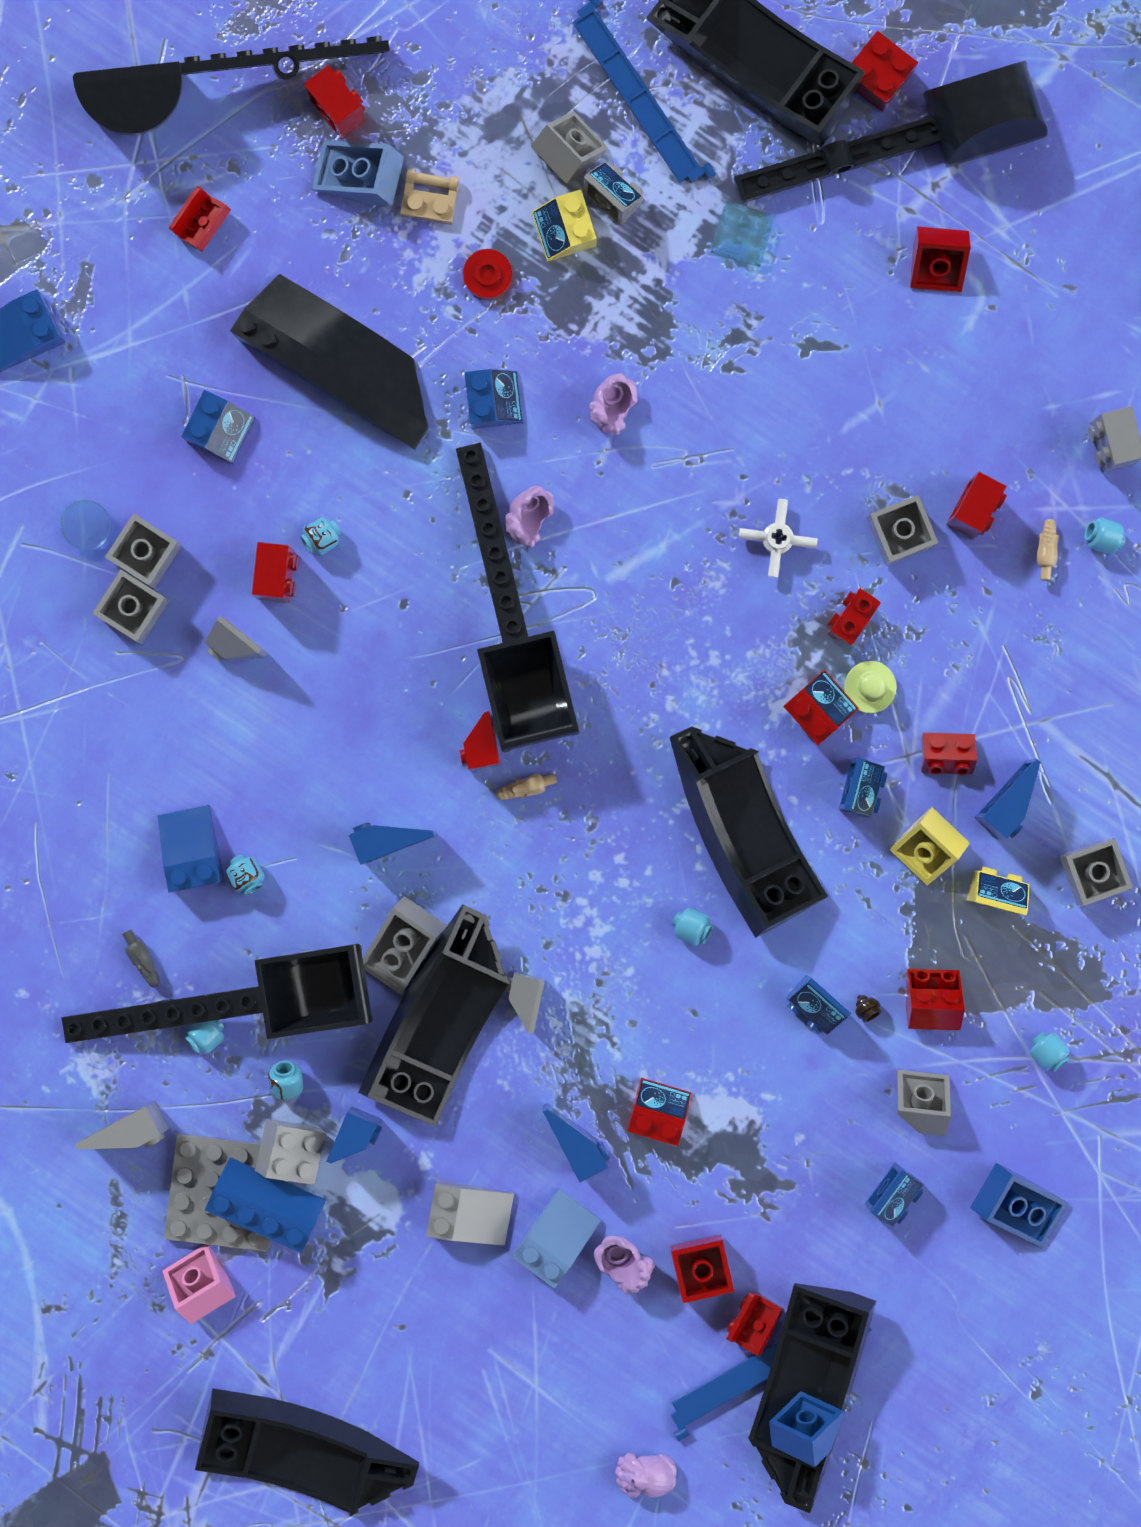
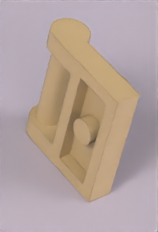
M408 168L400 212L401 216L452 225L459 177L451 176V178L417 173L415 169ZM419 183L449 188L448 195L413 189L414 184Z

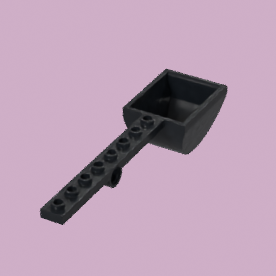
M382 36L367 37L366 43L356 44V39L341 40V45L330 46V42L314 43L315 48L305 49L304 44L288 46L289 51L279 52L278 47L262 49L263 54L256 55L252 54V50L236 52L237 57L226 58V53L211 54L210 60L200 61V56L184 57L183 63L177 61L76 72L73 75V83L82 107L100 126L121 135H141L159 128L172 116L181 96V75L272 65L273 72L278 78L289 80L298 73L299 62L388 53L390 49L388 40L382 41ZM287 58L293 63V70L290 73L280 71L278 63L281 59Z
M1026 60L925 91L923 95L930 117L852 141H835L824 146L819 151L734 176V183L741 204L938 143L946 168L1046 137L1048 133L1047 126L1039 107Z
M481 442L456 448L503 642L477 649L501 751L504 753L510 752L513 749L570 735H578L579 728L555 631L528 637Z
M358 943L254 960L258 986L168 999L61 1017L65 1043L263 1013L267 1039L369 1024L373 1021V1015L371 1013L361 952L362 947Z

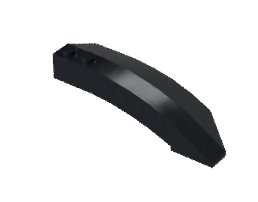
M659 0L647 16V20L712 76L759 110L820 147L824 145L837 127L865 75L863 69L810 39L757 0Z
M279 274L243 309L231 328L230 332L239 341L307 381L415 450L428 431L429 427L424 412V403L420 384L418 383L414 358L359 321L283 275Z
M691 726L670 737L684 793L704 845L722 882L754 937L757 938L826 899L828 895L802 854L779 809L758 755L760 751L752 748L747 750L735 745L736 742L717 735L712 737L701 733V729Z
M461 905L430 950L403 996L378 1046L358 1093L436 1127L471 1048L508 984L510 985L501 964V957L496 942L493 940L489 929L490 924L487 915L466 905Z
M795 1283L769 1376L748 1439L752 1446H756L762 1457L761 1462L771 1480L774 1479L778 1485L784 1503L810 1513L832 1449L816 1467H813L772 1447L769 1421L800 1391L845 1412L877 1301L850 1291Z
M212 1388L195 1470L248 1478L294 1490L349 1513L350 1517L358 1513L359 1508L369 1503L373 1506L389 1498L391 1492L401 1487L405 1490L413 1486L419 1468V1461L368 1431L325 1413L264 1396Z

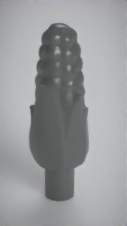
M132 929L123 933L122 935L128 944L125 951L133 966H136L150 987H157L160 984L159 975L155 970L154 962L145 943L142 940H137Z

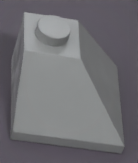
M221 616L215 622L204 642L210 647L207 652L217 660H220L222 657L227 661L261 658L268 654L237 627Z
M514 972L513 978L508 977L510 985L508 984L505 992L510 993L509 1001L528 1033L534 1034L545 978Z
M897 1069L898 1115L918 1133L945 1136L951 1119L949 1075Z

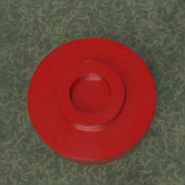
M482 249L474 252L464 264L463 279L465 286L473 296L482 300H493L501 297L507 292L512 282V268L509 260L501 252L493 249Z

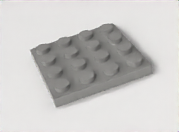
M178 1133L164 1239L269 1252L270 1239L205 1211L214 1187L229 1158L232 1157L255 1168L261 1143Z

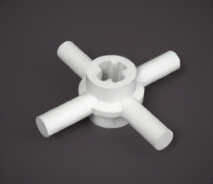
M778 499L775 523L770 524L764 531L744 528L739 530V539L762 541L764 547L771 552L768 577L778 578L781 554L787 552L791 546L815 549L817 547L818 538L793 535L790 527L785 524L788 500ZM776 532H779L780 537L784 538L785 541L776 544V540L771 538V536H775Z

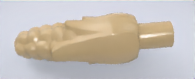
M1047 519L1044 522L1043 531L1039 534L1037 564L1041 568L1040 580L1051 581V571L1058 559L1059 535H1056V522L1052 519Z
M535 773L526 778L514 780V783L498 789L495 795L499 800L517 797L521 799L526 796L539 795L545 791V786L555 784L557 780L554 773L543 777Z

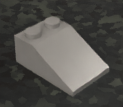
M404 896L393 907L363 957L364 970L402 995L447 925Z
M154 1101L76 1143L75 1147L76 1149L137 1148L144 1144L148 1148L165 1138L163 1133L169 1127Z
M437 1179L426 1236L449 1241L505 1246L514 1193Z

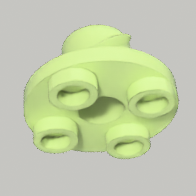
M865 661L857 664L848 672L844 680L845 693L859 707L858 711L862 713H876L884 710L891 704L896 694L897 685L893 673L887 666L876 661Z

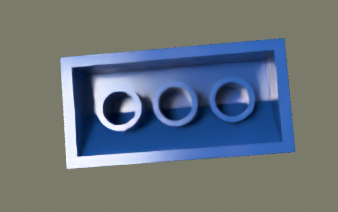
M230 1157L214 1187L205 1211L302 1253L306 1248L327 1199L284 1180L265 1178L256 1172L254 1167Z

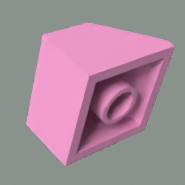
M204 1244L162 1271L175 1310L190 1324L236 1297L228 1275L208 1244Z

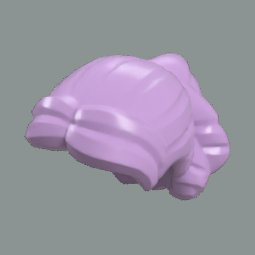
M623 373L609 376L597 388L593 402L589 404V409L591 410L590 420L597 425L601 432L618 435L621 430L625 429L626 424L623 420L626 418L629 409L637 403L636 384L632 380L626 379Z
M531 486L513 500L509 509L510 513L505 516L504 523L506 525V532L510 534L515 544L532 548L535 546V542L539 541L540 535L538 531L541 529L543 520L553 515V494L545 491L541 486Z
M608 1236L602 1241V1245H599L594 1251V1258L600 1271L617 1282L618 1289H621L625 1295L637 1293L648 1285V1280L653 1272L655 1263L651 1258L641 1256L637 1247L626 1238Z
M627 1453L624 1457H619L618 1467L615 1471L618 1477L616 1479L617 1485L622 1493L628 1494L632 1499L639 1495L650 1498L661 1497L672 1491L676 1485V1464L670 1457L664 1454L640 1456L637 1458L634 1453Z

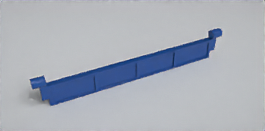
M588 0L589 3L577 11L580 17L574 20L572 24L677 181L681 183L688 178L693 183L703 175H706L708 179L714 177L717 173L710 163L705 164L703 167L699 166L595 9L602 4V1Z
M778 1341L765 1348L761 1356L753 1355L671 1402L676 1412L671 1414V1417L678 1427V1430L673 1432L677 1441L679 1442L690 1435L685 1427L686 1425L768 1379Z

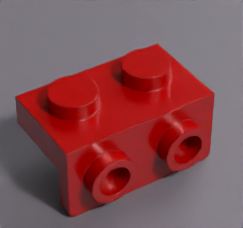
M196 186L173 219L169 229L180 240L203 252L231 209L223 202L208 195L201 187Z
M861 588L857 589L855 593L852 591L848 593L842 602L845 608L841 614L835 613L827 624L830 627L828 635L834 639L839 637L849 645L854 644L881 604L878 599Z
M923 733L921 772L932 775L956 774L964 776L973 774L977 763L975 734Z
M750 1292L740 1303L739 1308L741 1311L738 1317L734 1318L727 1329L729 1334L726 1339L730 1342H736L757 1356H761L784 1308L759 1293Z

